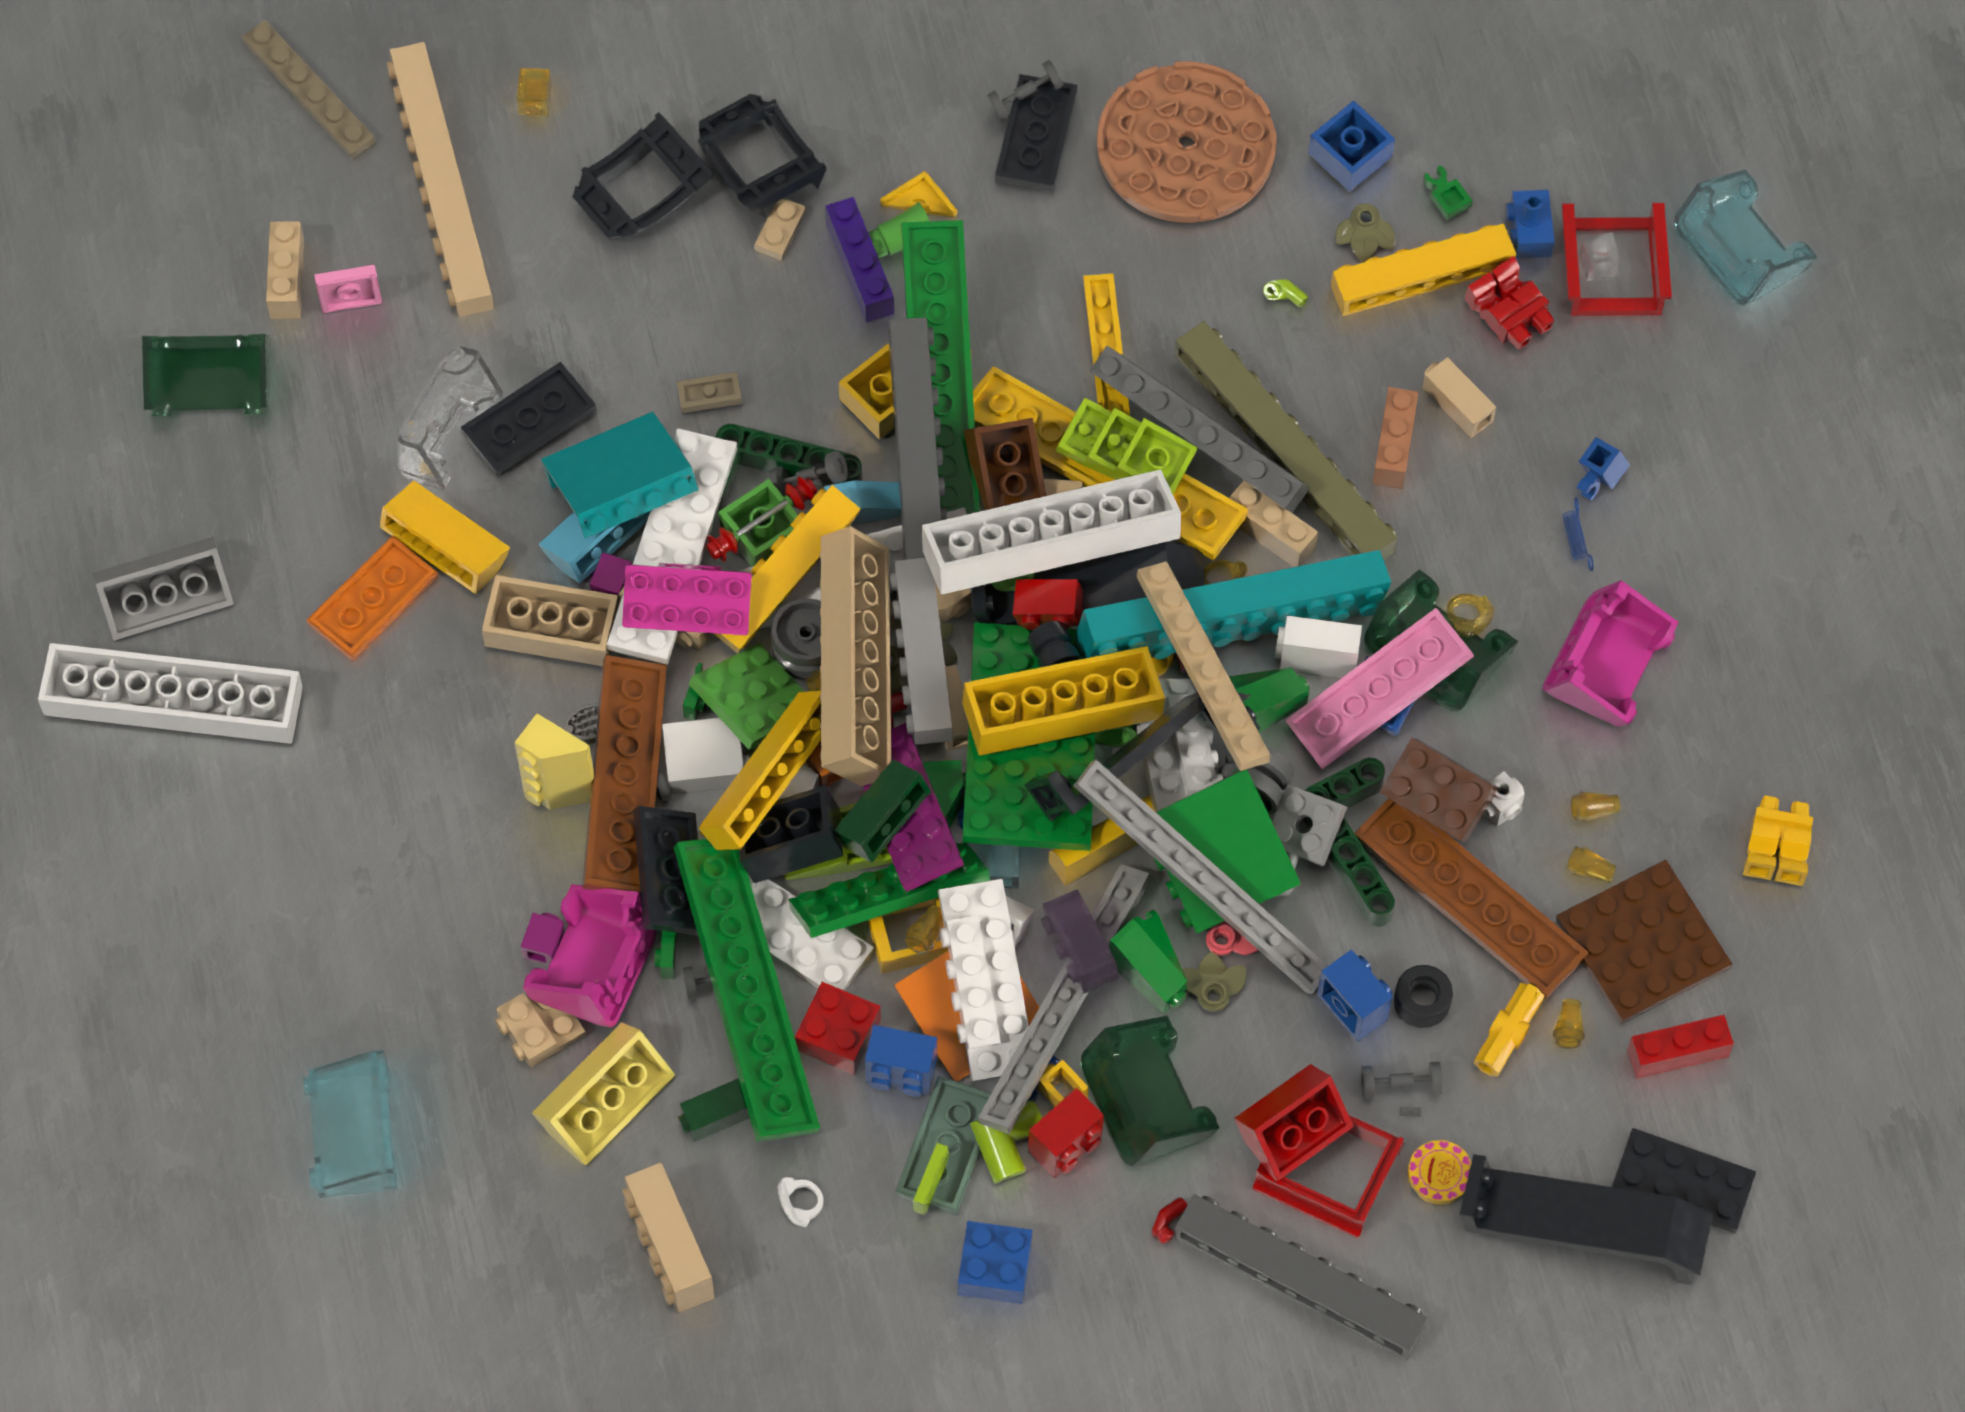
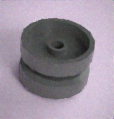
M801 598L790 601L781 607L773 618L771 638L774 659L789 675L795 678L811 679L821 676V601L817 599Z
M1266 746L1271 755L1269 763L1247 770L1268 815H1272L1277 811L1283 797L1282 791L1286 789L1287 784H1290L1295 769L1291 762L1282 754ZM1229 750L1225 758L1226 764L1221 766L1217 773L1222 774L1223 779L1233 775L1232 771L1238 769Z

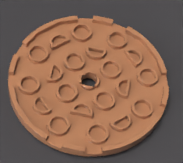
M1191 61L1174 62V65L1161 68L1153 66L1135 74L1134 79L1123 87L1120 86L1106 103L1100 117L1097 132L1099 162L1107 181L1118 195L1131 206L1145 214L1158 219L1180 223H1197L1218 219L1231 214L1247 204L1257 195L1269 178L1275 160L1277 144L1276 129H1274L1271 119V112L1262 97L1256 95L1246 86V81L1223 68ZM1183 137H1189L1195 143L1183 148L1179 140Z

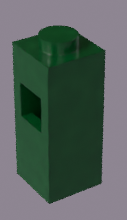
M739 1078L679 1103L681 1115L677 1116L682 1132L684 1134L690 1133L693 1142L750 1118Z

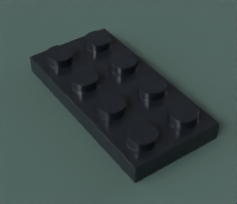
M1019 74L1016 88L1030 80L1035 82L1040 78ZM1049 80L1036 87L1037 91L1025 98L1013 100L997 164L995 181L1054 192L1078 91L1077 84L1063 82L1064 86L1056 90Z
M560 361L460 428L464 437L494 474L498 476L597 411V407Z
M638 806L633 810L643 927L650 930L698 935L674 851L677 842L698 840L696 813Z
M1632 1128L1612 1187L1678 1197L1712 1213V1226L1736 1233L1757 1171Z

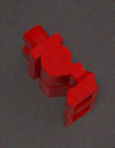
M1512 256L1494 268L1491 273L1488 272L1467 287L1464 300L1468 303L1471 310L1477 311L1480 314V318L1486 320L1491 330L1498 334V339L1502 343L1509 340L1520 350L1528 345L1533 337L1526 329L1527 327L1533 325L1540 334H1544L1553 327L1555 320L1547 310L1549 306L1548 299L1542 296L1534 282H1521L1518 279L1520 267L1515 257Z

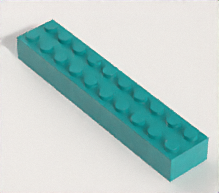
M1376 550L1188 588L1182 591L1211 645L1222 647L1235 640L1244 639L1245 641H1251L1269 633L1278 635L1279 626H1286L1287 616L1332 622H1342L1349 617L1357 615L1362 617L1371 616L1380 610L1391 585V579L1381 551ZM1147 597L1083 610L1074 638L1081 659L1148 646L1151 658L1163 659L1172 653H1177Z

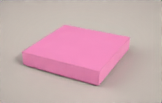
M375 264L314 275L322 313L382 303Z

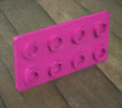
M660 562L658 566L628 564L625 567L622 626L626 628L747 635L752 574L750 572L724 571L721 566Z

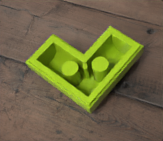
M1033 1101L1026 1103L1009 1134L982 1125L979 1120L970 1123L994 1184L1026 1172L1015 1142L1029 1137V1129L1042 1119L1041 1113Z

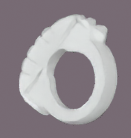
M784 1177L778 1182V1195L784 1212L792 1223L807 1227L809 1220L817 1217L823 1208V1194L819 1187L811 1181ZM806 1187L815 1193L817 1204L810 1210L794 1208L790 1202L789 1195L797 1188Z

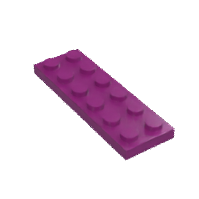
M903 723L891 729V761L894 759L919 772L931 790L930 794L886 845L905 891L908 892L963 866L964 863L912 735L907 734L906 723ZM873 783L863 786L865 792Z

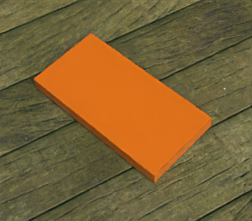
M392 535L307 619V624L351 661H354L439 577L438 572Z

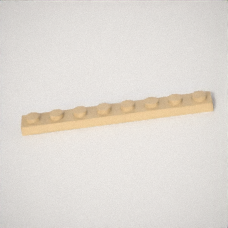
M1167 561L1138 569L1137 579L1239 771L1269 763L1271 755Z

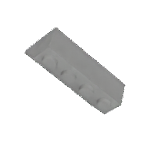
M213 537L93 573L113 641L234 605Z

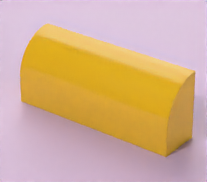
M414 480L382 507L381 529L391 536L393 535L401 543L474 594H477L493 579L508 555L510 549L508 545Z
M1149 794L1141 800L1153 810L1152 800ZM1107 818L1092 827L1090 851L1053 849L1049 851L1048 861L1063 884L1067 886L1135 847L1138 843L1110 818Z

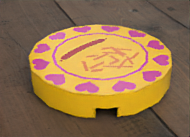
M1446 1140L1429 1141L1421 1145L1412 1154L1407 1169L1408 1182L1422 1200L1435 1205L1451 1204L1464 1195L1471 1160L1467 1153L1455 1143Z

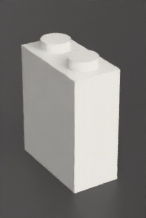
M1287 616L1286 626H1279L1275 658L1281 659L1280 669L1291 667L1297 673L1335 678L1344 677L1357 666L1362 625Z
M720 718L662 724L670 794L728 788L749 760L748 755L742 756L741 746H744V744Z

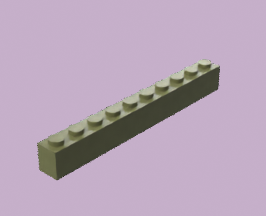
M1203 321L1175 340L1174 355L1255 447L1310 486L1302 500L1351 555L1380 550L1383 560L1395 553L1398 538L1394 528L1388 523L1384 524L1378 517L1375 507L1369 501L1365 502L1360 497L1354 483L1349 479L1345 480L1339 473L1336 463L1330 457L1326 458L1320 452L1315 439L1310 435L1306 436L1300 429L1297 419L1292 414H1287L1281 408L1280 401L1272 392L1268 393L1262 386L1258 375L1252 370L1248 371L1242 364L1240 355L1234 349L1230 350L1224 344L1223 338L1217 329H1211Z

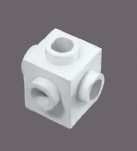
M1505 771L1497 777L1492 775L1486 779L1499 787L1483 813L1497 827L1507 819L1515 818L1522 811V803L1525 796L1520 782L1514 777L1510 778Z

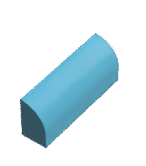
M650 511L586 539L583 536L578 518L573 512L539 543V546L557 568L570 578L581 583L596 569L602 553L613 554L647 522Z

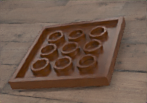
M1667 860L1557 914L1555 919L1566 934L1589 952L1582 963L1621 1025L1732 967L1731 960Z

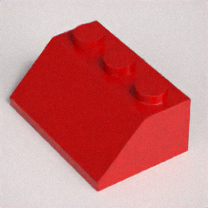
M1312 1064L1306 1066L1234 1118L1245 1144L1276 1181L1282 1179L1354 1127L1331 1075Z

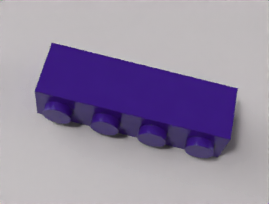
M854 197L825 205L826 225L865 322L868 323L893 315L894 295Z

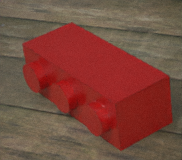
M1723 1014L1631 1036L1627 1052L1635 1077L1640 1079L1728 1058L1734 1042Z

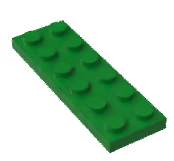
M956 843L964 865L908 892L903 888L895 866L892 863L887 868L874 872H864L856 878L833 882L828 887L815 891H805L797 897L788 900L790 910L810 938H814L938 898L939 889L990 881L989 869L968 843Z

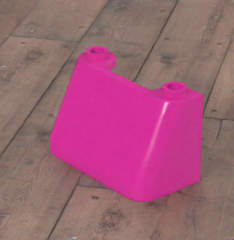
M1622 580L1594 591L1585 601L1544 681L1542 689L1553 698L1617 727L1628 725L1637 714L1635 709L1636 701L1630 697L1653 652L1661 648L1666 649L1675 638L1674 631L1679 622Z
M571 884L567 895L561 902V912L568 923V927L547 971L541 968L532 969L525 978L523 989L531 1000L599 1026L613 1027L617 1024L651 951L657 930L644 929L642 904L639 892L609 888L589 890L583 889L582 885Z

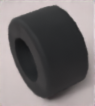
M1430 965L1411 967L1398 979L1393 997L1394 1008L1399 1017L1408 1025L1418 1028L1435 1026L1441 1023L1448 1015L1453 998L1452 984L1447 975L1436 967ZM1419 987L1428 988L1435 993V1002L1431 1005H1419L1411 999V992Z

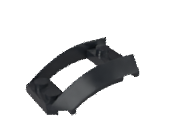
M749 94L699 121L700 138L698 143L723 182L750 212L766 217L764 211L766 207L812 183L818 190L827 170L826 165L823 162L820 163L815 158L814 152L791 126L775 99L768 102L763 101L759 95ZM764 119L791 161L746 184L728 162L717 144Z
M660 112L655 115L656 118L645 129L641 128L611 154L590 167L581 169L582 176L579 185L575 186L572 197L610 240L638 234L661 221L689 200L715 175L712 169L707 166ZM653 150L682 184L654 207L632 219L603 185L637 164Z

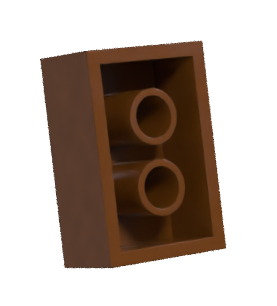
M1411 738L1380 793L1459 841L1467 842L1499 787L1423 741Z

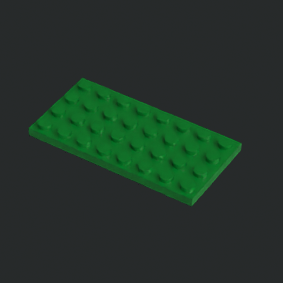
M974 623L971 681L1040 668L1038 658L1035 657L1028 643V636L1033 630L1019 625ZM1067 629L1072 638L1071 645H1074L1078 651L1074 639L1077 629ZM968 725L962 843L1090 851L1093 803L1090 801L1074 815H1071L1066 810L1053 821H1049L1024 785L1035 777L1057 770L1059 774H1063L1069 780L1073 787L1089 764L1094 761L1095 732L979 756L970 726Z

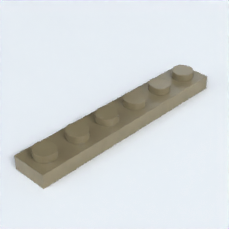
M266 20L242 36L243 43L352 160L376 143L375 137Z

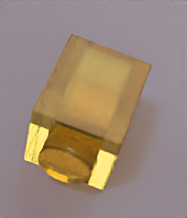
M520 68L517 90L519 114H525L530 117L549 115L552 87L550 69Z

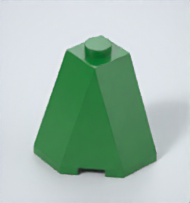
M1291 667L1229 676L1238 693L1251 695L1243 704L1255 713L1256 722L1261 727L1258 730L1259 733L1302 708L1308 702L1310 687L1306 679L1301 674L1297 676Z
M1153 909L1145 915L1147 919L1143 920L1139 916L1133 918L1110 940L1108 964L1165 1014L1171 1007L1173 1009L1179 1007L1186 999L1187 979L1160 916Z

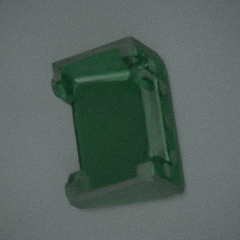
M271 335L142 336L144 410H152V416H171V410L244 409V415L263 414V408H269Z
M1419 569L1380 602L1365 633L1364 643L1367 649L1372 654H1375L1437 608L1472 651L1474 657L1428 690L1426 694L1451 711H1460L1475 697L1513 653L1518 640L1500 629L1491 630L1484 639L1479 637L1435 605L1440 594L1439 587L1431 577Z
M1168 1015L1106 1027L1081 1055L1080 1061L1083 1074L1100 1112L1104 1115V1121L1124 1163L1128 1166L1146 1163L1209 1138L1219 1129L1215 1114L1207 1106H1198L1193 1109L1169 1057L1176 1047L1178 1035Z

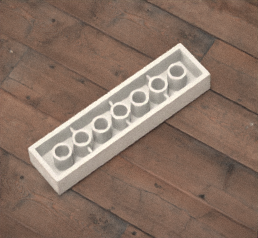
M1156 470L922 525V548L942 595L1180 539L1181 511L1162 471Z
M50 643L38 702L45 716L292 744L303 686L299 671Z

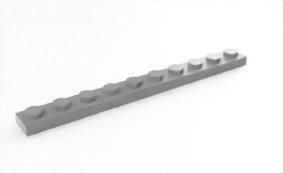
M1097 760L1092 761L1073 786L1307 994L1314 993L1319 986L1321 971L1328 967V965Z
M1120 864L978 1116L980 1124L1006 1134L1011 1132L1107 960L1110 940L1127 924L1150 883L1149 873Z

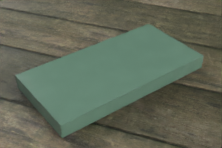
M941 1076L937 1077L897 1185L895 1196L913 1201L937 1143L948 1146L949 1159L929 1207L957 1216L981 1151L970 1123L979 1120L978 1116L989 1099L991 1092Z

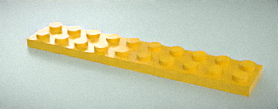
M994 366L991 367L973 390L975 426L983 427L1033 418L1040 462L1072 481H1082L1083 487L1115 480L1055 451L1076 414L1075 411ZM1185 473L1173 493L1181 511L1180 539L1176 540L1189 547L1197 548L1203 555L1214 561L1245 520L1248 509Z

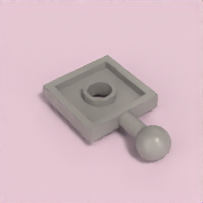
M1287 784L1272 821L1294 870L1299 857L1324 867L1347 807ZM1305 817H1310L1313 821L1312 829L1307 833H1300L1299 822ZM1294 888L1277 896L1286 897L1292 893Z

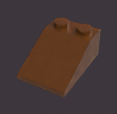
M1033 418L964 430L969 461L985 510L1047 496Z

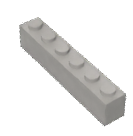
M926 558L895 561V572L889 573L891 592L897 591L898 601H892L894 620L900 619L901 629H896L897 647L904 648L905 656L899 658L901 677L907 676L908 686H902L904 705H910L911 714L906 715L907 734L914 733L915 745L953 741L935 579Z

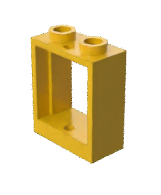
M939 897L867 920L881 974L929 963L948 951V947L943 948L940 940L892 952L882 918L935 905L941 928H944Z

